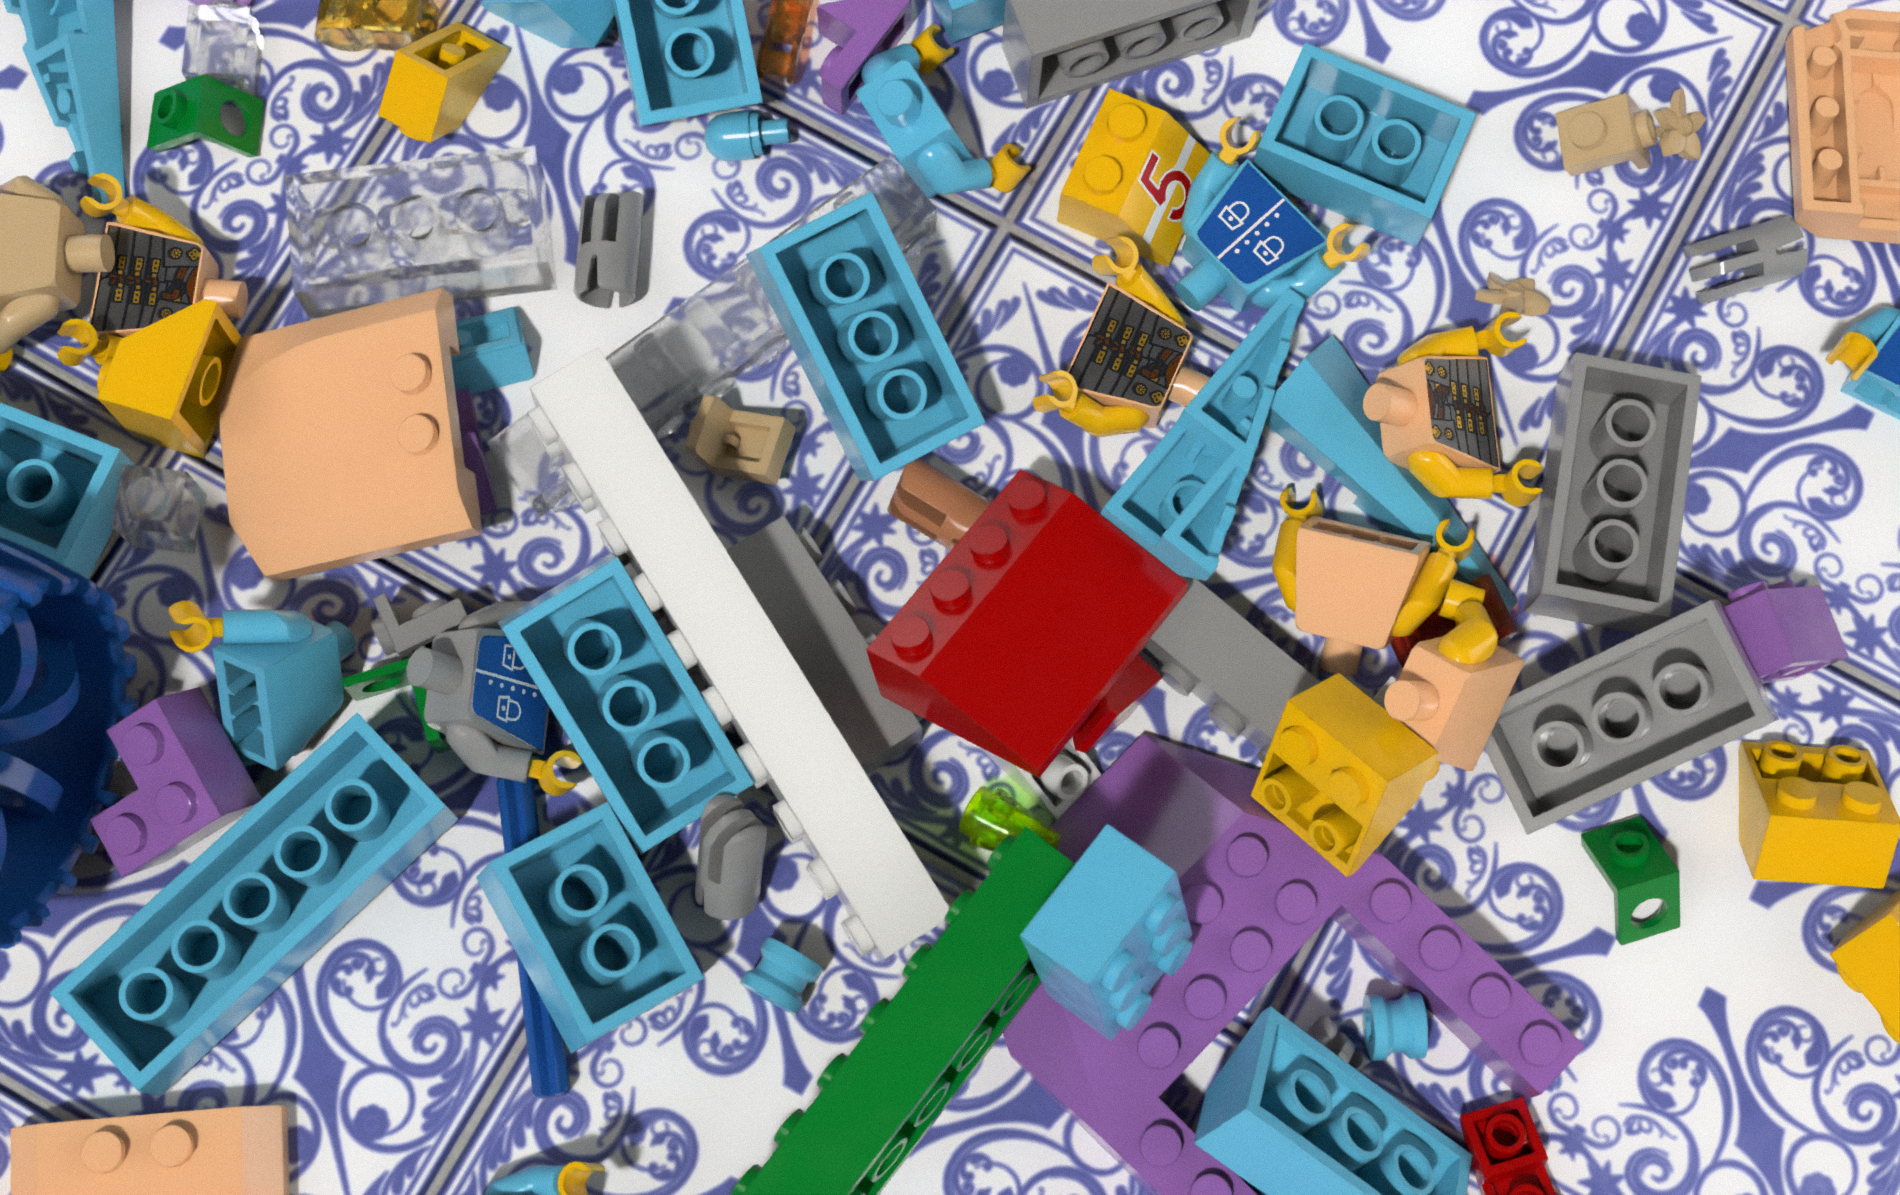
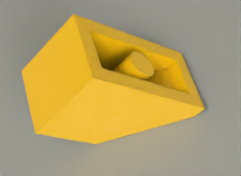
M456 21L396 50L378 115L397 125L400 132L414 140L432 143L462 125L505 61L509 48Z

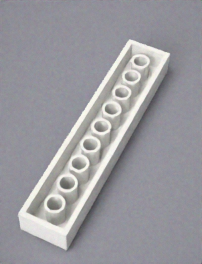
M600 348L593 349L530 386L529 388L536 407L528 411L527 414L534 425L532 428L552 460L560 455L564 456L568 463L562 467L568 479L566 483L585 514L594 509H597L603 520L596 523L601 532L600 538L608 552L618 557L623 567L630 563L638 576L631 579L655 620L659 621L665 618L673 631L666 635L689 676L691 677L699 673L706 684L707 689L702 691L701 694L723 732L733 728L743 745L736 750L739 759L755 783L754 786L758 789L767 783L777 798L778 803L772 806L773 810L771 813L791 845L800 839L803 840L814 860L807 863L806 869L826 901L837 895L850 917L845 919L841 925L859 955L862 957L872 951L879 962L943 923L950 908Z

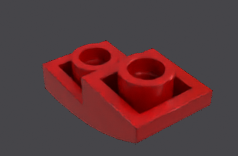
M1523 1096L1460 1115L1459 1121L1467 1151L1472 1154L1471 1165L1481 1195H1556L1545 1169L1548 1156Z

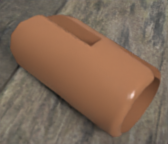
M916 459L905 465L887 511L892 516L951 551L992 501L927 462Z

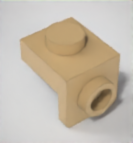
M1627 93L1555 113L1563 166L1570 176L1629 160L1639 170L1652 166L1649 147L1657 144V134L1653 118L1648 109L1642 111Z
M706 394L702 398L697 415L690 424L685 450L714 475L777 485L797 428L785 417L733 410L718 396Z

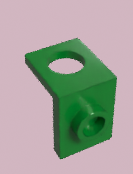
M205 74L157 91L153 98L147 148L155 152H161L201 137L248 158L257 156L264 101ZM225 102H231L238 106L244 115L245 129L240 136L229 133L222 124L220 111Z
M410 658L342 678L343 687L355 701H360L409 686L411 684L407 679L406 668ZM412 686L428 743L438 754L451 750L450 745L446 742V735L429 727L424 719L427 690Z
M1641 817L1631 818L1581 834L1582 847L1614 893L1615 938L1620 945L1632 943L1680 927L1679 870ZM1655 898L1663 900L1662 909L1655 917L1644 922L1631 921L1633 911L1644 901Z

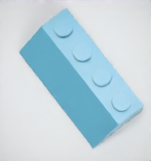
M1271 1006L1261 1012L1207 1089L1193 1142L1265 1195H1466L1472 1154Z

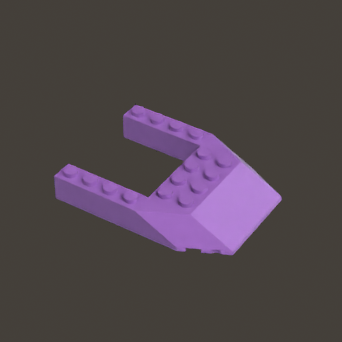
M1142 734L1041 838L1076 864L1106 824H1109L1174 869L1177 873L1192 931V936L1189 939L1193 942L1191 952L1175 974L1168 976L1163 973L1148 992L1152 996V1001L1137 1025L1129 1031L1122 1027L1112 1041L1048 996L1042 983L1004 1031L1003 1036L1010 1056L1150 1195H1257L1235 1172L1193 1143L1195 1133L1159 1096L1329 917L1334 919L1409 992H1420L1425 1007L1519 1097L1523 1096L1524 1100L1541 1095L1585 1047L1577 1037L1377 850L1369 856L1356 873L1347 878L1250 796L1260 771Z

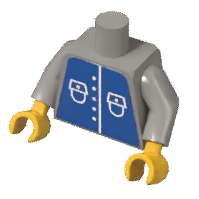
M530 601L496 602L463 617L458 630L438 633L433 639L432 650L422 647L411 655L406 668L407 679L412 686L427 690L424 719L427 725L446 735V742L471 771L526 783L528 777L538 779L540 787L552 796H562L577 786L575 783L559 780L553 772V765H560L569 769L578 768L582 764V760L576 753L561 750L555 752L546 761L533 758L534 756H544L549 706L497 621Z

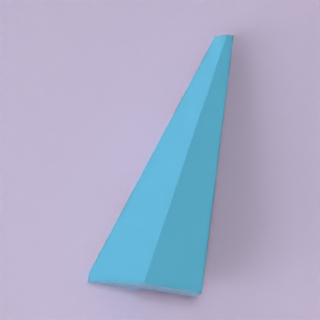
M2 0L7 12L19 15L24 25L27 42L22 49L54 126L67 128L76 152H73L68 158L74 173L86 175L87 179L97 173L110 174L121 184L122 197L125 198L114 0ZM90 184L94 199L99 203L107 204L108 197L105 191ZM110 212V213H108L107 215H105V216H103V217H97V218H108V217H113V216H117V215H115V214H113V213Z
M1290 288L1283 293L1185 407L1174 426L1107 502L1100 515L1179 576L1207 581L1218 566L1220 560L1218 558L1223 542L1232 524L1236 511L1235 506L1244 479L1249 472L1275 393L1274 388L1281 367L1287 357L1291 345L1290 340L1298 316L1305 302L1304 298Z
M1331 335L1300 362L1274 393L1265 424L1355 494L1357 498L1353 504L1391 534L1430 542V554L1436 552L1435 533L1437 526L1441 521L1450 519V527L1443 538L1444 541L1452 546L1463 544L1467 540L1469 531L1447 498L1432 495L1409 470L1386 459L1382 448L1380 422L1368 419L1363 410V399L1370 386L1339 341ZM1474 539L1470 555L1466 559L1456 562L1458 569L1453 579L1484 589L1486 592L1482 605L1499 619L1503 620L1517 604V601Z

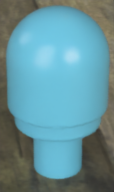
M750 110L722 113L710 120L705 129L704 139L707 149L715 158L726 162L756 159L758 155H765V145L790 143L791 133L788 118L762 121L760 112L751 113Z

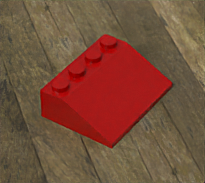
M1020 469L868 646L866 652L882 697L1040 778L1187 593L1188 584L1183 578L1074 493Z

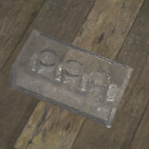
M536 146L284 175L293 292L310 319L321 318L442 287L453 295V302L557 289L546 179Z

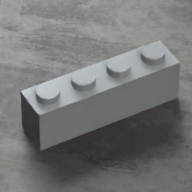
M782 516L726 550L866 774H869L922 741V726L918 721L922 720L923 717L881 696L866 649L874 641L876 635L871 631L862 636L850 615L857 612L853 600L838 579L831 583L827 582L816 563L823 560L822 554L804 527L795 532L786 517Z
M1180 576L1188 584L1187 593L1141 651L1161 666L1158 673L1172 689L1183 696H1188L1192 692L1211 708L1207 712L1209 718L1222 731L1234 738L1242 734L1259 748L1260 751L1257 757L1263 764L1288 699L1315 686L1320 681L1198 579Z

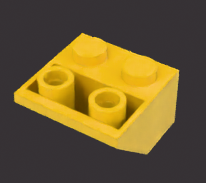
M1337 673L1288 699L1250 796L1348 878L1357 872L1418 801L1439 752L1399 720L1393 719L1384 708L1340 673Z
M1771 740L1766 743L1741 741L1738 752L1739 843L1752 878L1756 880L1884 889L1900 836V817L1869 751L1859 750L1848 745H1834L1826 748L1799 746L1782 740Z

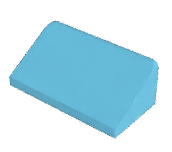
M510 307L456 321L460 354L451 356L455 391L468 388L471 394L533 378V368L517 307Z

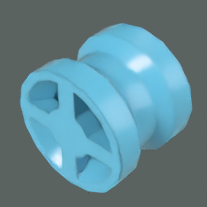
M767 936L760 947L762 958L756 969L746 971L740 984L773 1005L797 1016L803 1006L801 995L808 983L818 980L823 968L800 952Z
M1420 992L1404 993L1399 1000H1386L1380 994L1365 995L1362 1008V1025L1365 1048L1369 1060L1384 1061L1391 1053H1404L1409 1059L1425 1058L1428 1050V1023L1424 1000Z

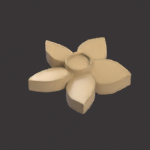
M1684 89L1674 90L1670 109L1664 108L1653 112L1660 126L1656 127V134L1660 138L1663 157L1678 154L1689 161L1700 160L1701 144L1695 132L1702 127L1707 118L1700 112L1686 114Z
M1490 271L1486 281L1489 289L1477 290L1474 300L1485 303L1502 304L1499 315L1505 312H1517L1520 315L1522 313L1526 316H1539L1547 314L1551 305L1544 296L1534 292L1535 282L1533 279L1519 278L1513 282H1505Z

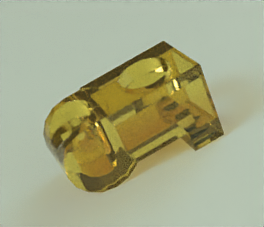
M320 0L314 34L321 43L338 50L349 52L364 49L396 51L436 32L440 10L433 0Z

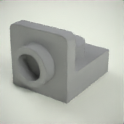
M383 593L373 598L381 617L370 622L386 656L397 652L401 659L404 660L410 658L419 648L423 647L432 650L435 636L438 633L458 630L462 618L469 615L459 598L450 602L446 599H438L417 608L412 613L413 619L402 623L395 606L387 595Z

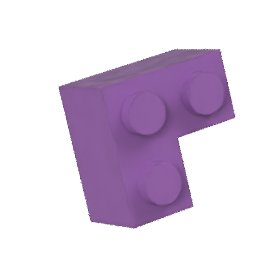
M1786 580L1767 587L1765 581H1760L1743 586L1727 594L1730 604L1722 608L1761 684L1793 680L1849 657L1821 586L1795 587L1793 580Z
M198 687L155 698L106 730L138 789L96 815L90 821L120 876L123 878L167 862L249 811L262 798L204 693Z

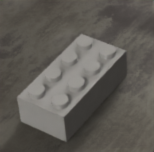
M1005 0L1002 49L1025 108L1028 109L1249 38L1260 0Z
M1576 352L1557 379L1542 483L1543 491L1540 497L1524 612L1641 634L1666 622L1670 618L1702 376Z
M1710 600L1509 696L1484 748L1528 835L1779 720V717L1719 600Z

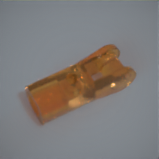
M771 0L757 58L756 70L758 78L764 79L766 74L787 77V84L794 85L796 83L813 0ZM773 42L792 45L791 53L772 50Z

